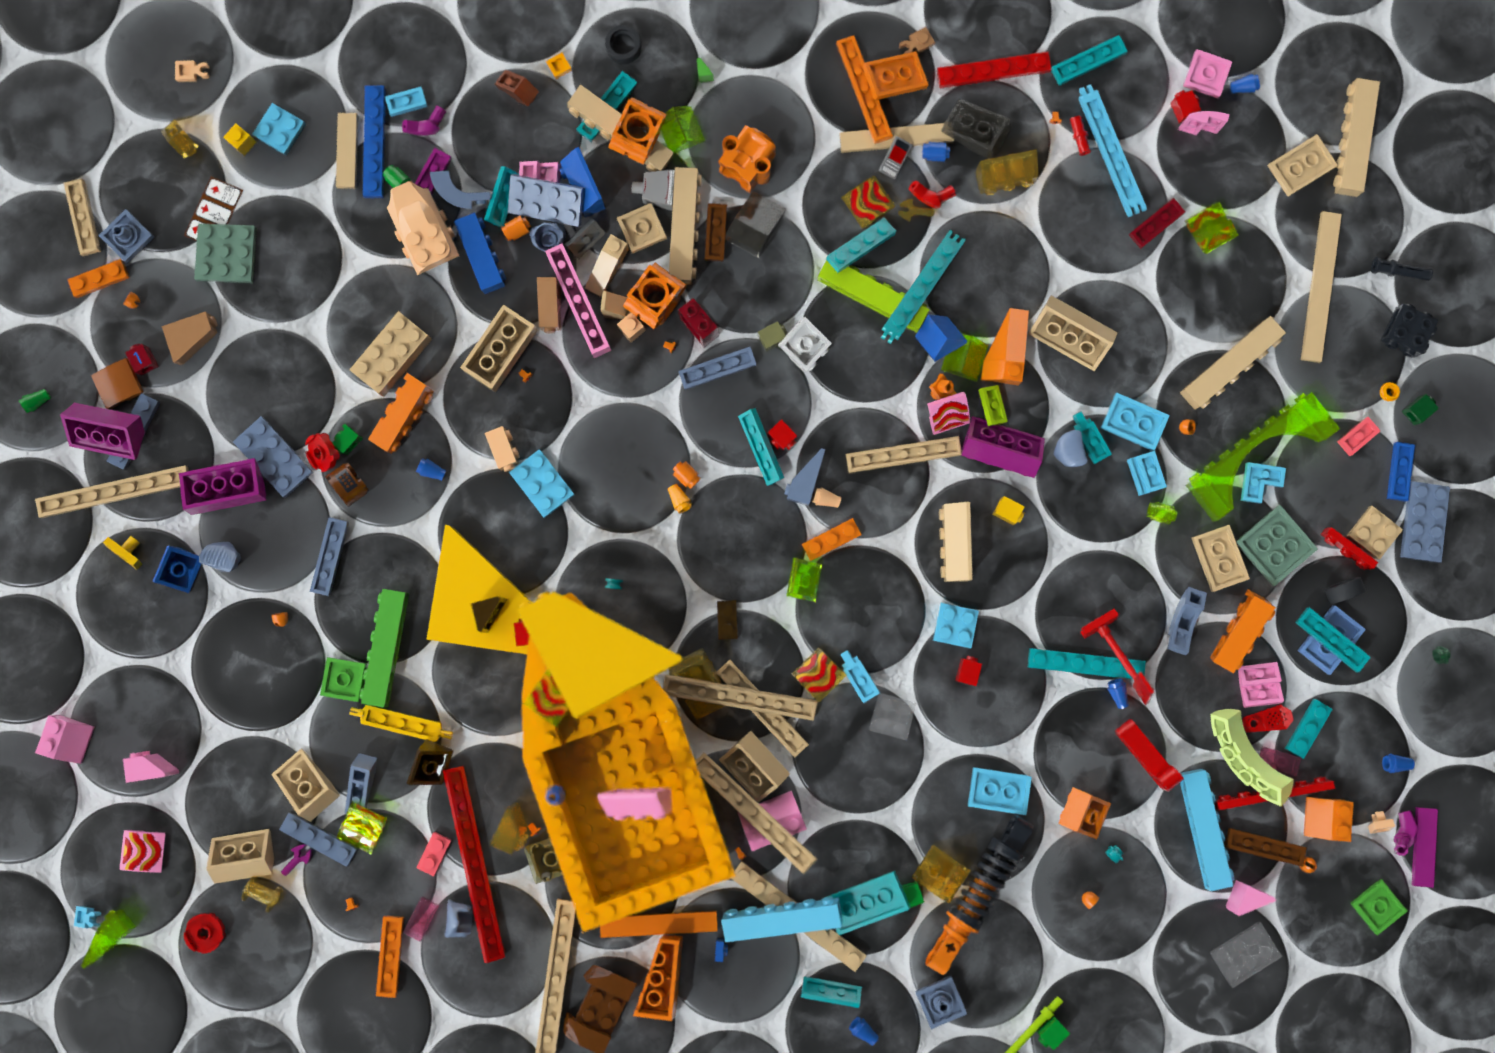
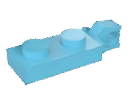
M848 650L841 653L840 655L845 661L842 665L843 671L862 702L864 703L878 695L880 691L861 660L857 656L853 658Z

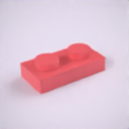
M1365 417L1340 438L1337 443L1349 456H1352L1381 430L1369 417Z
M433 832L416 868L435 876L452 840L437 832Z

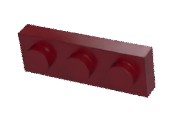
M1173 198L1134 229L1129 236L1142 249L1185 213V210Z

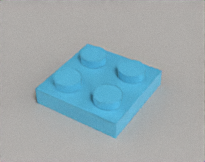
M272 103L252 135L287 155L306 123Z
M940 603L933 641L972 648L979 611Z

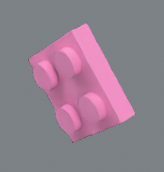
M1197 49L1193 55L1183 87L1218 99L1221 96L1232 61Z

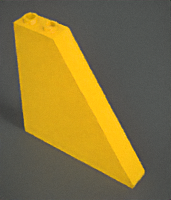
M445 525L427 640L527 654L528 645L516 646L514 623H518L520 619L517 612L520 609L519 606L531 600L452 526ZM497 596L506 598V603L488 633L477 631L471 603Z
M548 591L540 594L538 600L532 603L527 601L519 606L520 609L517 610L574 719L592 711L683 660L680 655L554 591L550 594Z

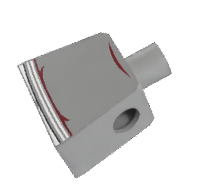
M675 170L645 172L643 182H632V193L642 194L644 204L652 203V206L673 210Z

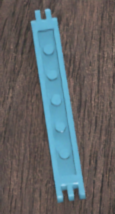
M1091 85L1086 86L1088 93H1086L1084 87L1080 88L1081 96L1079 97V102L1127 216H1133L1131 208L1135 215L1140 213L1139 207L1142 212L1146 211L1147 207L1098 91H1094Z

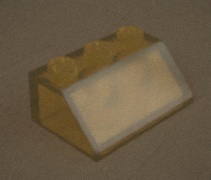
M1037 149L980 161L975 171L980 194L991 195L1001 189L1010 191L1015 189L1016 186H1032L1038 178Z
M515 802L506 808L490 843L491 846L511 855L516 851L519 852L526 845L529 835H526L529 829L519 803Z

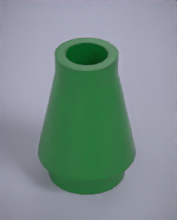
M44 388L22 396L19 403L25 412L29 413L36 411L51 397Z

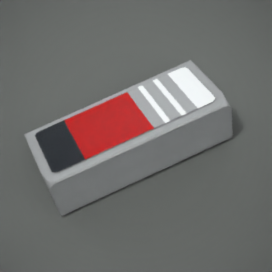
M895 136L878 171L895 180L912 145L902 138Z

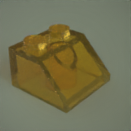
M932 845L912 878L934 895L950 904L971 870Z

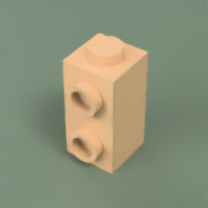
M501 426L486 432L485 435L498 469L505 472L513 470L515 465L519 464L517 459L520 458L517 448L512 447L510 441L513 440L510 430H506Z

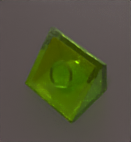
M691 106L672 107L666 112L667 116L661 127V133L667 148L674 152V154L705 142Z
M963 335L967 343L944 357L941 371L977 381L988 345L974 336Z
M793 558L786 597L815 602L822 564Z

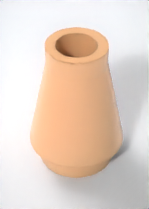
M816 487L811 501L818 506L838 508L841 497L822 487Z

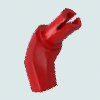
M913 181L909 186V191L918 200L934 209L940 208L943 202L956 196L955 190L951 185L937 193L927 189L918 181Z

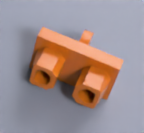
M939 374L937 380L929 387L931 389L930 395L933 399L940 400L957 394L954 390V384L944 374Z

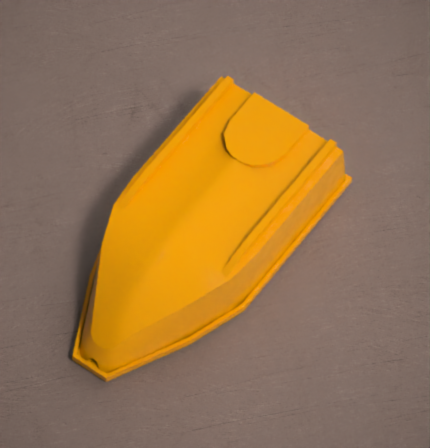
M573 593L563 595V597L587 608ZM530 636L522 692L523 760L583 932L735 877V871L677 708L657 680L652 677L574 719L566 703L554 705L545 700L540 681L544 675L550 679L551 674ZM550 679L552 692L555 695H562L560 691L554 688ZM536 686L541 690L545 706L550 708L564 706L568 708L563 716L542 717L541 713L537 712L531 697V693ZM553 785L561 786L566 794L564 802L557 806L549 804L545 797L547 789ZM671 788L672 812L666 814L665 818L653 819V815H646L645 819H634V816H627V819L616 820L615 816H608L598 794L614 789ZM552 793L550 795V797H552L553 800L557 799V796Z

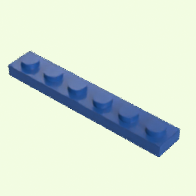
M365 86L364 198H383L384 86Z

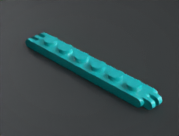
M949 230L882 328L884 333L881 338L885 340L888 334L891 336L888 343L891 344L894 339L899 340L966 239L962 238L959 243L956 242L959 235L956 234L952 239L950 237L953 231Z

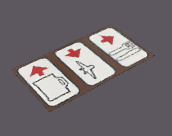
M211 176L184 236L197 241L198 224L228 225L243 190Z

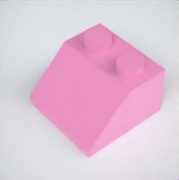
M61 715L48 716L35 753L56 760L81 764L94 726Z
M150 751L130 754V758L123 759L126 783L179 774V769L159 754H150Z

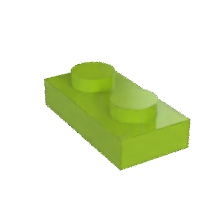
M995 385L979 389L987 425L993 426L1008 422L999 386Z

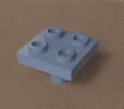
M126 209L98 235L126 263L131 261L154 238Z
M951 976L915 991L931 1030L967 1014Z

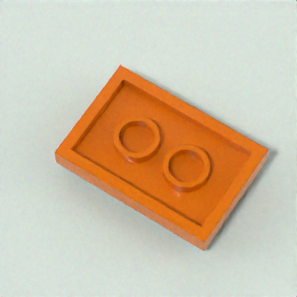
M916 51L866 62L863 65L875 100L926 89L929 85Z

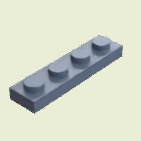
M747 347L678 372L684 389L687 390L757 366L751 347Z
M141 393L131 414L141 416L144 431L146 432L161 402ZM109 455L107 462L127 470L132 459Z
M331 517L328 518L310 592L326 596L331 595L349 522Z
M292 812L288 813L279 829L346 867L349 866L358 848Z

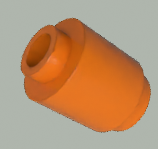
M520 215L505 223V226L501 229L507 240L510 241L529 233L528 228L531 225L526 217L522 218Z
M680 461L673 468L675 471L673 476L690 489L701 479L698 476L699 473L686 461L684 463Z

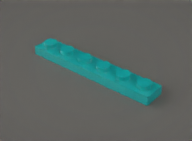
M1029 648L1028 668L1133 679L1118 658ZM1128 659L1136 673L1142 672L1145 677L1146 661Z

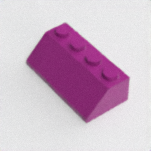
M73 403L60 414L70 447L133 460L138 458L145 433L141 416L79 403Z
M972 416L963 443L961 456L984 462L987 465L1000 467L1007 471H1013L1023 476L1035 478L1042 463L1045 438L1000 424L988 426L986 420Z
M255 458L179 473L182 507L190 515L267 500L265 483Z

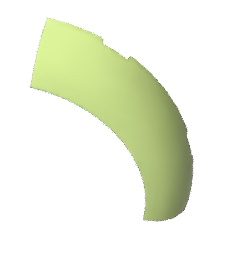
M1223 709L1213 712L1211 714L1213 733L1218 738L1221 745L1220 752L1229 767L1246 786L1251 785L1260 792L1259 795L1282 806L1291 794L1294 779L1273 769L1255 751L1245 733L1240 710Z

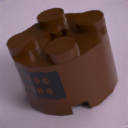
M349 463L342 464L325 476L347 507L365 496L369 490L361 478H355L357 474Z

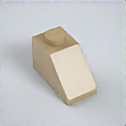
M603 291L601 312L604 318L622 320L631 312L623 307L627 297Z

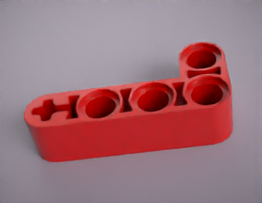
M1128 719L1115 730L1116 735L1162 790L1169 792L1184 780L1179 771L1167 763L1131 719Z

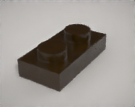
M736 600L717 601L718 640L738 639Z

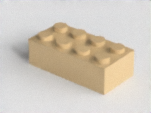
M503 305L460 368L496 392L538 329L534 324Z
M398 311L350 368V371L379 395L385 397L431 342L432 338Z

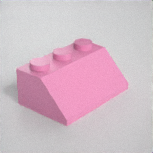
M671 788L614 789L598 794L608 816H615L616 820L627 819V816H634V819H645L646 815H653V819L665 818L666 814L672 812Z
M792 790L759 803L791 835L806 830ZM738 812L752 851L771 844Z

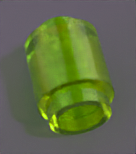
M1151 502L1148 506L1147 517L1153 521L1170 525L1171 522L1176 520L1177 511L1175 506Z

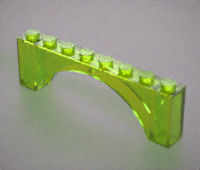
M1312 392L1307 395L1302 393L1294 399L1295 403L1293 405L1287 404L1279 410L1281 414L1277 417L1273 415L1264 421L1265 426L1261 429L1257 427L1249 433V438L1246 440L1244 438L1240 439L1234 444L1235 448L1229 451L1227 449L1219 455L1220 459L1217 462L1211 461L1204 466L1205 471L1201 474L1197 472L1188 478L1190 482L1185 486L1213 522L1220 520L1234 509L1232 490L1236 472L1245 456L1258 444L1268 438L1281 435L1302 436L1319 443L1340 429Z

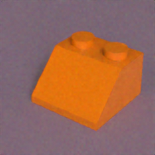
M1072 788L1058 824L1097 839L1111 803Z
M1306 797L1304 836L1351 842L1353 802L1339 799Z

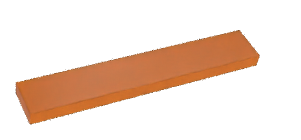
M855 36L838 40L836 45L874 144L892 139L893 135L879 99L875 100L863 68L865 62Z
M717 910L629 915L600 926L601 938L718 931Z

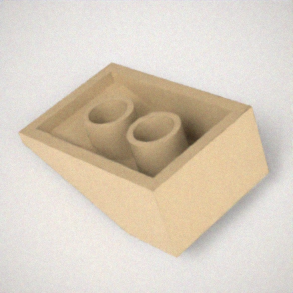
M300 749L271 774L297 814L310 822L340 796L331 781L303 749Z

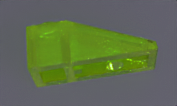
M123 909L116 912L112 910L103 917L105 920L98 927L81 967L83 969L95 963L137 927Z

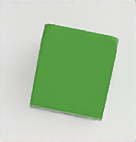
M698 58L699 82H713V73L702 59Z

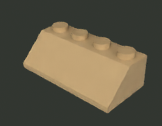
M1051 295L1028 334L1095 371L1113 345L1117 332Z
M970 502L944 504L942 509H939V520L943 521V528H940L939 531L940 539H943V547H940V558L944 559V566H941V578H944V582L971 581Z

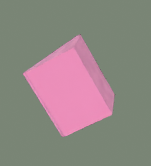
M1236 880L1226 907L1229 911L1240 916L1276 900L1273 896Z

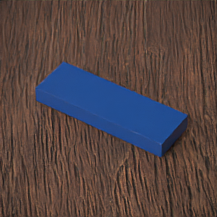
M1394 442L1387 499L1409 501L1415 444Z

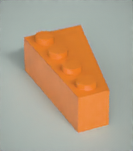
M1249 589L1245 593L1248 598L1243 604L1240 603L1236 609V619L1230 620L1227 626V636L1222 635L1210 657L1214 663L1232 673L1242 667L1244 663L1243 658L1246 653L1249 654L1254 647L1253 642L1263 634L1265 630L1264 625L1275 615L1274 610L1276 607L1267 599Z

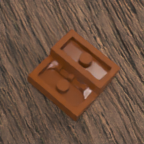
M128 358L115 362L91 375L106 409H113L122 402L131 401L143 393V389Z

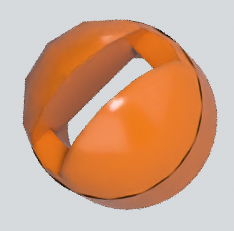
M130 292L123 305L129 308H137L138 305L135 302L140 303V298L135 293Z
M1183 420L1179 425V430L1185 435H1193L1196 430V423L1194 420Z
M288 613L273 614V623L277 627L285 626L288 622Z
M1305 857L1303 867L1300 866V869L1306 873H1312L1316 870L1317 863L1313 858ZM1308 862L1313 865L1312 868L1306 866L1305 863Z
M1086 892L1082 896V902L1088 909L1092 908L1099 900V897L1093 892Z

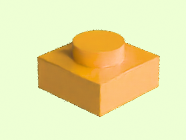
M562 52L546 61L555 79L572 71Z

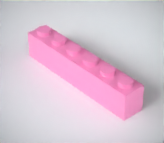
M563 243L546 250V255L593 357L596 358L611 351Z

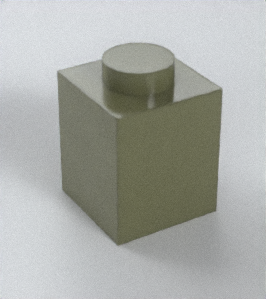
M778 321L757 332V336L766 352L777 347L788 334L784 325L780 326Z

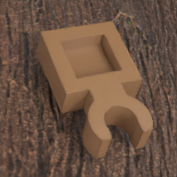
M924 27L909 36L910 41H902L899 48L907 47L909 49L904 54L911 53L913 50H916L919 54L934 46L935 42L927 27Z

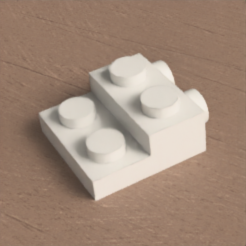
M802 317L778 346L802 371L807 372V370L810 371L816 366V360L820 356H824L829 351L828 347L832 343L806 317Z

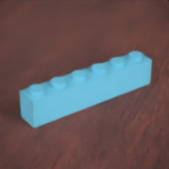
M1203 769L1180 773L1184 778L1180 785L1204 887L1209 891L1233 887L1232 880H1234V874L1232 869H1229L1227 862L1230 858L1228 851L1224 849L1223 845L1225 836L1218 824L1220 816L1214 807L1216 799L1214 793L1210 790V775Z
M825 897L818 901L807 899L803 903L786 902L780 906L775 904L766 905L764 908L753 906L741 911L730 909L723 914L721 921L725 942L841 928L843 918L839 898Z

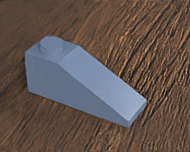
M821 448L793 478L792 483H787L784 493L788 495L787 500L809 506L825 449Z
M359 753L350 768L345 814H349L350 810H366L376 773V757Z

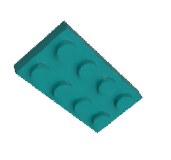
M895 871L826 896L839 898L843 923L841 928H836L838 935L911 908Z

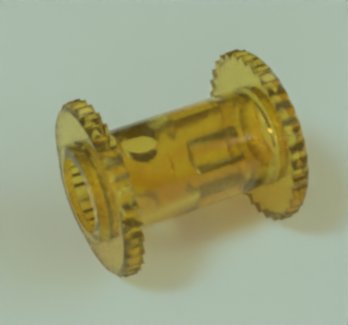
M252 876L244 887L241 899L245 901L248 897H251L266 904V912H270L277 904L282 888L279 886L274 891L257 883L258 876Z

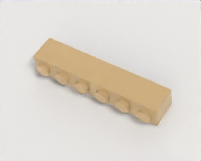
M1357 78L1347 88V96L1349 97L1344 108L1346 118L1341 127L1343 132V138L1339 143V150L1341 152L1336 162L1338 173L1333 183L1336 194L1358 197L1364 192L1379 81Z
M580 85L567 103L568 111L577 118L578 116L585 120L584 123L592 129L594 127L600 131V135L605 139H612L613 131L622 114ZM638 126L628 130L629 135L633 138L639 139L647 135ZM656 141L649 158L644 164L647 165L646 168L650 172L663 171L673 158L674 152L659 141Z
M675 167L669 272L670 275H674L685 284L692 285V279H696V268L693 267V260H697V249H694V243L698 242L699 231L695 230V225L699 223L700 212H696L697 205H700L701 193H697L698 186H701L702 175H698V168Z
M1271 316L1268 317L1180 392L1181 395L1194 409L1199 407L1205 408L1212 402L1210 398L1214 394L1216 396L1220 395L1226 390L1224 386L1228 382L1232 384L1240 378L1238 374L1242 370L1246 372L1255 365L1253 361L1256 358L1260 360L1269 353L1267 349L1270 346L1276 347L1283 341L1281 337L1286 332Z

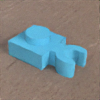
M76 906L74 926L80 928L99 927L100 924L96 922V917L101 916V912H94V908Z

